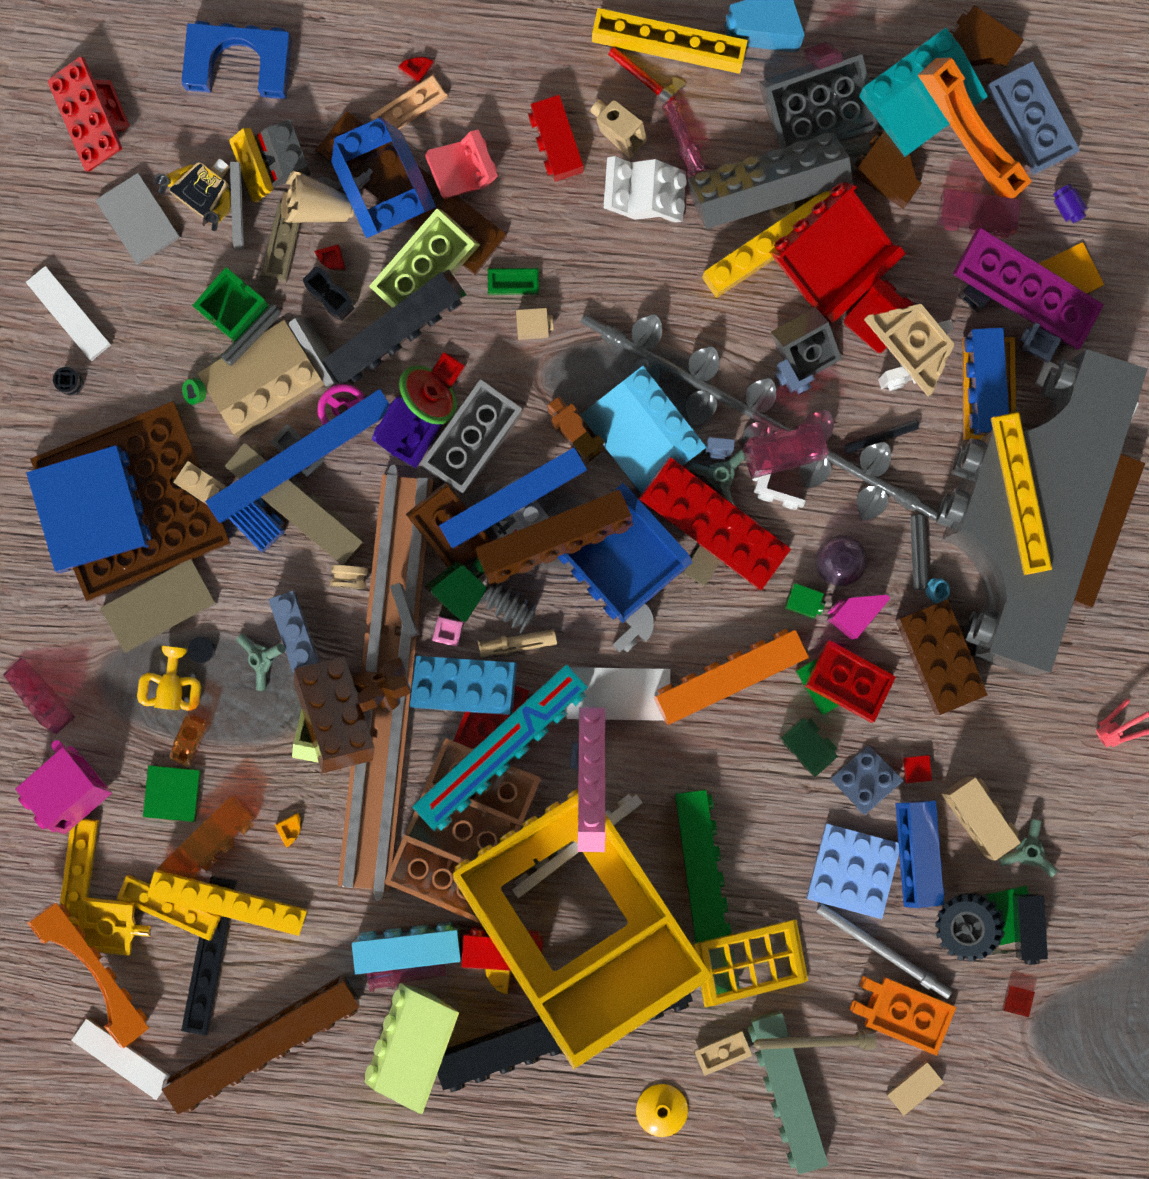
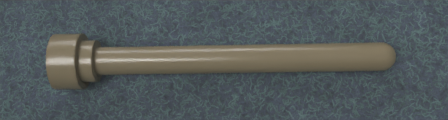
M869 1028L861 1029L860 1032H856L854 1035L756 1039L754 1047L761 1050L856 1045L862 1050H874L876 1047V1034L873 1029Z

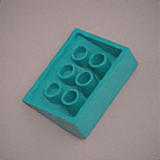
M947 28L941 30L864 86L859 95L904 157L950 125L918 76L936 58H952L965 77V80H963L964 86L974 107L988 97L963 49Z

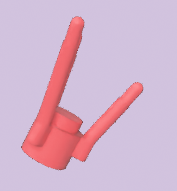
M1125 699L1108 717L1098 723L1100 728L1096 729V733L1105 747L1110 745L1115 747L1120 743L1149 734V728L1126 736H1122V731L1149 717V711L1121 726L1116 722L1110 723L1129 704L1130 700Z

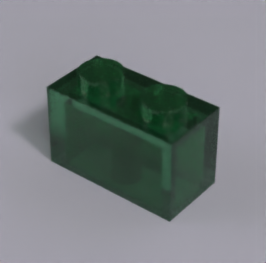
M800 718L778 739L811 776L816 777L839 757L835 753L837 747L830 739H822L817 733L820 728L812 719L809 718L806 721L805 718Z

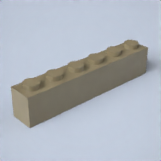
M244 443L225 467L240 479L267 461L262 458L265 453L255 444L249 447ZM294 477L261 497L341 565L347 566L365 545L360 540L363 537L361 533L352 526L349 529L345 528L341 524L343 518L333 510L329 513L321 507L324 502L313 493L308 497L301 491L304 486Z

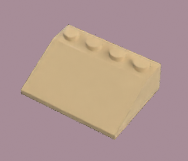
M285 320L265 331L232 366L226 364L221 358L197 373L223 419L237 438H240L325 385Z

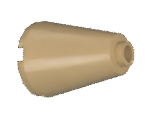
M292 171L286 181V184H289L290 187L288 192H283L281 216L285 218L284 222H346L348 218L353 217L354 211L346 194L301 172Z

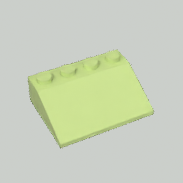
M400 983L398 990L393 994L392 1006L389 1014L384 1019L383 1031L380 1039L375 1044L374 1056L371 1064L366 1069L364 1082L378 1093L417 1113L423 1114L459 1012L425 989Z

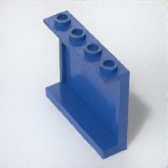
M112 446L26 472L55 572L71 571L70 568L140 547H150L148 540L152 539L148 525L143 524L141 515H144L143 505L140 500H136L134 493L137 490L136 481L133 475L129 476L127 466L130 465L127 452L122 451L120 447Z
M624 483L615 490L620 489L632 515L633 526L624 533L609 535L599 543H590L582 546L575 553H565L557 557L564 565L568 562L574 568L570 572L580 583L584 580L590 586L587 591L596 601L601 599L606 604L603 609L611 619L614 620L617 617L622 623L693 563L690 555Z

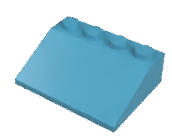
M644 366L636 370L580 415L592 432L602 438L605 442L606 450L641 494L668 457H671L683 466L706 448Z

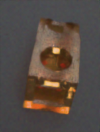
M193 714L185 716L174 740L169 759L189 767L212 723Z

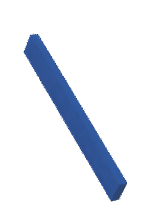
M380 389L215 494L205 501L218 522H224L382 420L390 405L382 391Z

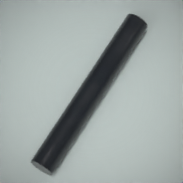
M913 420L845 443L843 446L846 454L869 445L918 430L919 424L917 420Z

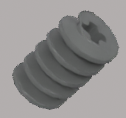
M503 582L493 583L479 604L488 601L486 609L491 610L496 607L495 615L497 617L505 613L503 621L506 623L513 619L511 626L513 629L522 625L520 629L521 634L534 617L537 605L534 604L527 608L528 599L526 598L519 602V592L511 596V586L503 590Z

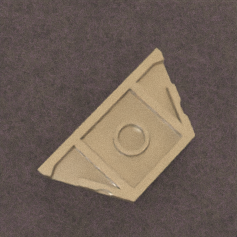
M922 304L909 306L904 309L890 310L877 315H868L864 319L929 397L933 393L948 356L954 347L953 341Z

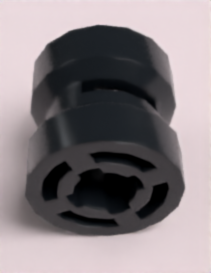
M61 367L53 375V385L65 395L75 396L83 389L84 381L82 376L72 368Z

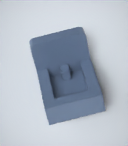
M1035 322L1032 329L1027 327L1020 339V341L1024 342L1021 350L1049 363L1061 338L1039 328L1040 324Z
M787 359L776 366L777 372H775V376L781 386L785 385L790 394L797 391L798 395L812 388L810 384L815 380L813 374L799 381Z

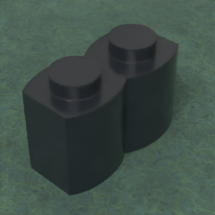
M314 267L302 279L310 295L323 303L328 313L335 319L342 321L355 309L346 291L334 285L331 277L323 269Z

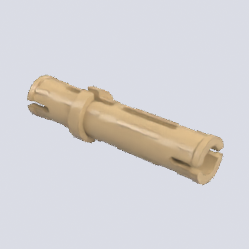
M551 629L513 637H506L504 635L500 639L480 641L478 645L480 657L483 658L500 654L507 656L511 652L557 645L555 631Z

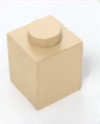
M547 308L516 310L518 340L549 338L548 331L553 330L552 315H547Z

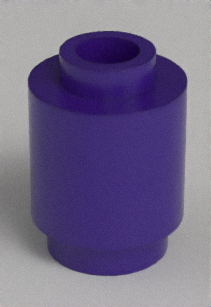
M1068 184L1053 194L1055 198L1054 203L1065 222L1072 221L1075 224L1086 217L1085 212L1088 210V207L1077 188H1073L1071 184Z

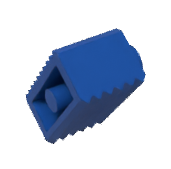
M259 498L229 519L260 552L264 553L285 531L281 528L284 522L275 513L270 516L264 510L267 505Z

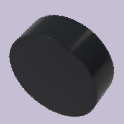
M204 637L193 639L188 646L189 657L197 663L210 661L215 653L214 644Z

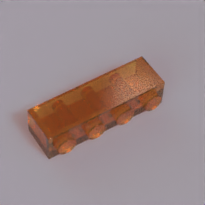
M231 795L157 870L199 880L196 876L203 869L206 872L217 863L215 857L221 851L227 853L236 844L233 839L240 832L245 835L255 825L252 821L257 816L236 795Z

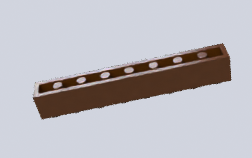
M342 974L163 1081L161 1090L178 1115L184 1111L189 1113L196 1109L200 1104L199 1102L204 1099H213L218 1096L226 1086L230 1084L234 1086L240 1083L248 1073L262 1070L267 1066L268 1061L275 1057L277 1059L284 1057L290 1052V1048L295 1045H304L317 1032H326L339 1019L343 1017L347 1019L353 1016L358 1011L357 1009L360 1008L359 998L345 975Z

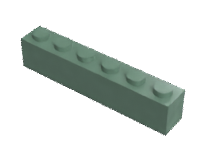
M780 1010L750 1018L752 1026L747 1028L752 1042H755L756 1039L789 1037L783 1014ZM793 1048L761 1049L755 1052L759 1067L764 1066L767 1076L763 1077L767 1093L772 1092L775 1099L774 1102H771L775 1118L780 1117L783 1127L778 1128L782 1142H788L790 1152L786 1153L790 1168H796L798 1175L829 1166Z

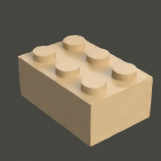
M965 776L942 792L941 795L983 856L996 861L1021 843L1017 838L1020 834L1011 822L1007 823L1002 816L1005 812L996 800L992 801L987 795L989 789L982 779L977 780L976 777Z

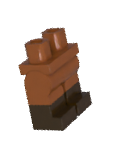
M557 397L547 405L548 412L553 417L551 419L553 428L556 432L561 430L563 438L571 448H575L584 465L605 451V442L599 435L595 438L589 435L582 426V419L577 414V409L572 403L566 406L563 400Z

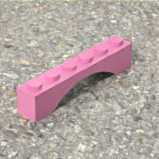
M579 707L578 852H605V708Z

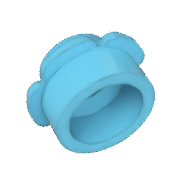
M933 578L928 582L926 595L933 603H939L949 597L950 586L942 578Z

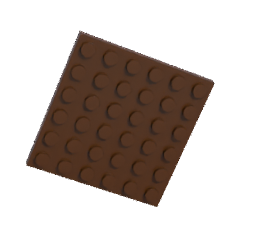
M174 401L30 458L32 466L36 470L112 446H118L122 451L127 452L130 465L127 466L129 476L133 475L137 485V490L134 491L136 500L141 501L144 509V515H141L144 525H148L152 539L148 540L150 547H140L74 567L73 570L87 602L231 544L223 522H218L208 505L174 483V480L187 461L201 469Z

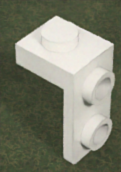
M764 461L761 467L756 466L752 480L757 481L753 493L759 494L758 499L766 502H773V499L783 502V507L797 510L798 507L802 508L805 505L806 500L767 488L774 463Z

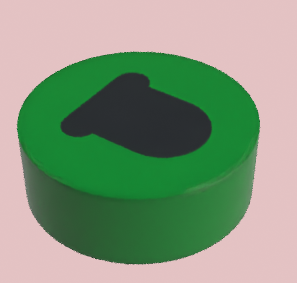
M199 378L188 379L183 383V396L189 404H199L205 400L206 387Z

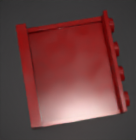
M845 182L834 186L830 191L831 194L824 201L815 204L812 212L806 218L797 221L793 226V230L787 236L778 239L774 244V248L769 252L812 308L816 307L826 320L832 324L906 254L901 246L894 245L863 205L854 192L857 187L854 184Z

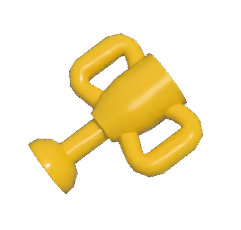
M162 646L164 655L168 657L166 674L160 676L147 672L141 675L137 691L139 703L144 706H154V708L180 710L181 708L187 711L196 709L200 703V681L194 677L179 678L177 676L178 659L187 653V649ZM152 680L158 684L156 696L148 699L149 681ZM190 684L189 703L182 700V686Z

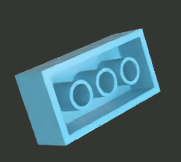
M453 922L438 923L436 928L428 929L427 925L412 926V929L406 932H402V928L386 929V932L380 935H376V931L361 932L352 942L355 974L461 962L463 951L460 925L454 926Z

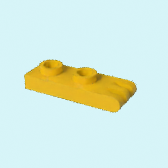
M243 128L229 139L237 162L241 163V173L252 201L259 202L273 191V185L251 128Z

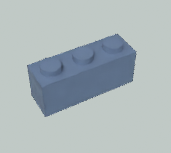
M291 591L268 599L292 672L294 673V668L319 663L320 660L297 593Z

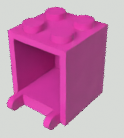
M55 740L51 744L55 754L16 787L15 790L20 795L18 798L20 803L26 809H31L36 815L33 819L39 827L49 829L53 833L56 831L66 834L109 797L112 792L75 747L68 746L66 748L61 741Z

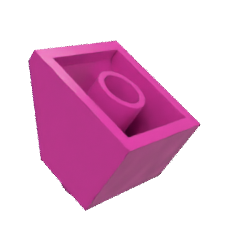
M888 595L853 597L844 601L840 599L828 611L831 616L827 621L850 640L856 639L890 600V597Z

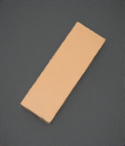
M431 75L370 115V118L373 121L382 117L396 128L401 129L448 97L435 76Z

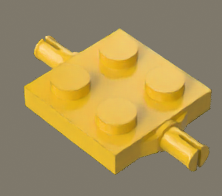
M83 897L78 918H68L73 926L79 925L87 936L84 941L89 947L93 945L100 953L129 956L132 953L134 936L150 937L151 926L136 925L134 918L135 902Z

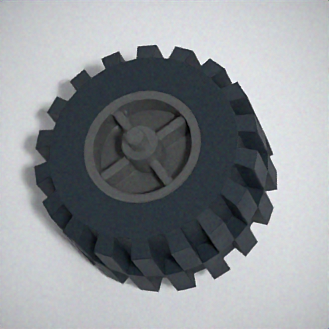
M972 892L971 894H960L943 906L937 915L939 919L935 922V927L938 928L936 936L937 939L941 938L942 942L940 945L942 948L946 947L949 950L947 953L950 956L955 954L958 956V960L968 959V962L975 961L976 959L981 960L990 955L1000 945V941L1005 934V931H1003L1005 920H1002V911H998L995 907L997 906L995 901L990 902L988 896H979L978 893Z

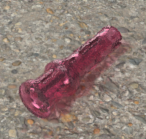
M672 100L662 106V110L667 117L680 148L678 155L685 162L688 169V178L695 176L697 173L706 172L709 167L703 162L699 152L701 148L699 144L694 143L677 101Z
M445 964L367 973L370 992H374L377 988L389 986L396 988L399 983L447 976Z

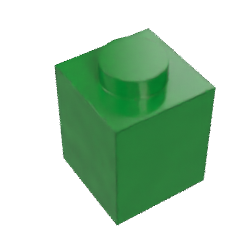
M794 583L791 586L784 609L814 619L817 614L821 615L826 603V601L822 600L824 593Z

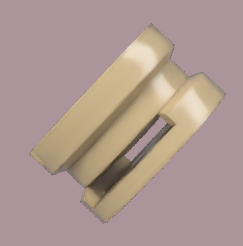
M331 565V572L333 573V579H330L331 587L366 589L364 576L367 575V568ZM341 580H342V581H350V582H355V583H346V582H341Z

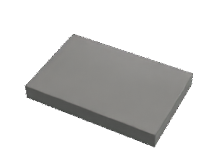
M230 162L234 250H243L244 227L241 163Z
M138 173L95 200L137 265L180 238Z

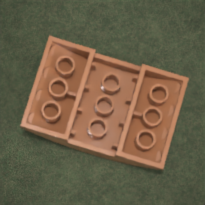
M445 738L421 798L470 754L473 749ZM510 765L511 767L499 777L495 774L489 780L491 783L490 787L481 795L476 792L469 799L472 803L463 812L460 813L456 810L450 816L453 821L442 831L439 828L433 831L415 811L384 883L481 924L454 881L453 873L456 870L455 866L466 859H469L470 862L478 857V852L490 844L492 847H495L501 842L500 838L512 830L515 833L520 830L541 778Z

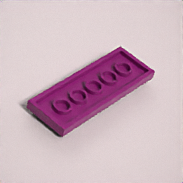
M982 228L976 229L952 273L1031 323L1035 324L1036 322L1040 324L1039 328L1061 338L1062 342L1075 350L1081 349L1104 306L1098 300Z

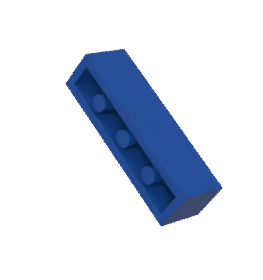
M1003 328L972 329L968 333V337L964 339L965 352H969V362L966 363V376L971 378V388H968L967 395L968 402L972 403L973 413L969 415L970 429H974V436L986 435L993 430L992 417L1009 414Z
M921 800L895 803L904 907L925 908L944 905L945 889L942 881L943 864L940 857L941 839L938 832L936 801Z

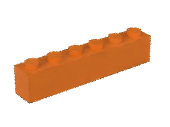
M786 628L773 634L775 640L765 643L763 639L750 645L752 651L742 654L741 650L727 656L728 662L719 665L717 661L704 667L705 673L697 677L695 673H691L681 678L682 684L674 688L672 684H668L658 689L659 695L653 698L666 725H670L808 659L807 652L796 630L788 632Z

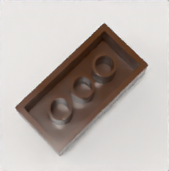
M948 599L895 620L934 715H942L988 696Z
M345 656L294 668L295 689L321 772L326 773L373 761L375 747L363 711L358 703V695Z

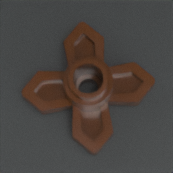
M400 657L386 662L377 673L366 670L352 677L357 692L360 693L357 699L363 712L376 707H380L383 711H391L399 706L401 702L400 697L412 692L406 676H404L406 671Z

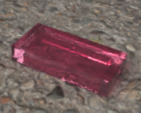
M827 42L804 50L805 59L819 70L843 62L842 53Z

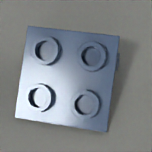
M869 745L831 778V781L850 799L858 811L864 815L903 782L900 776Z

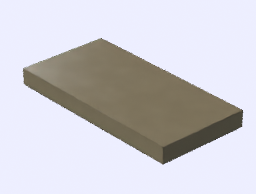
M189 560L104 605L100 609L124 653H128L217 603L194 561Z

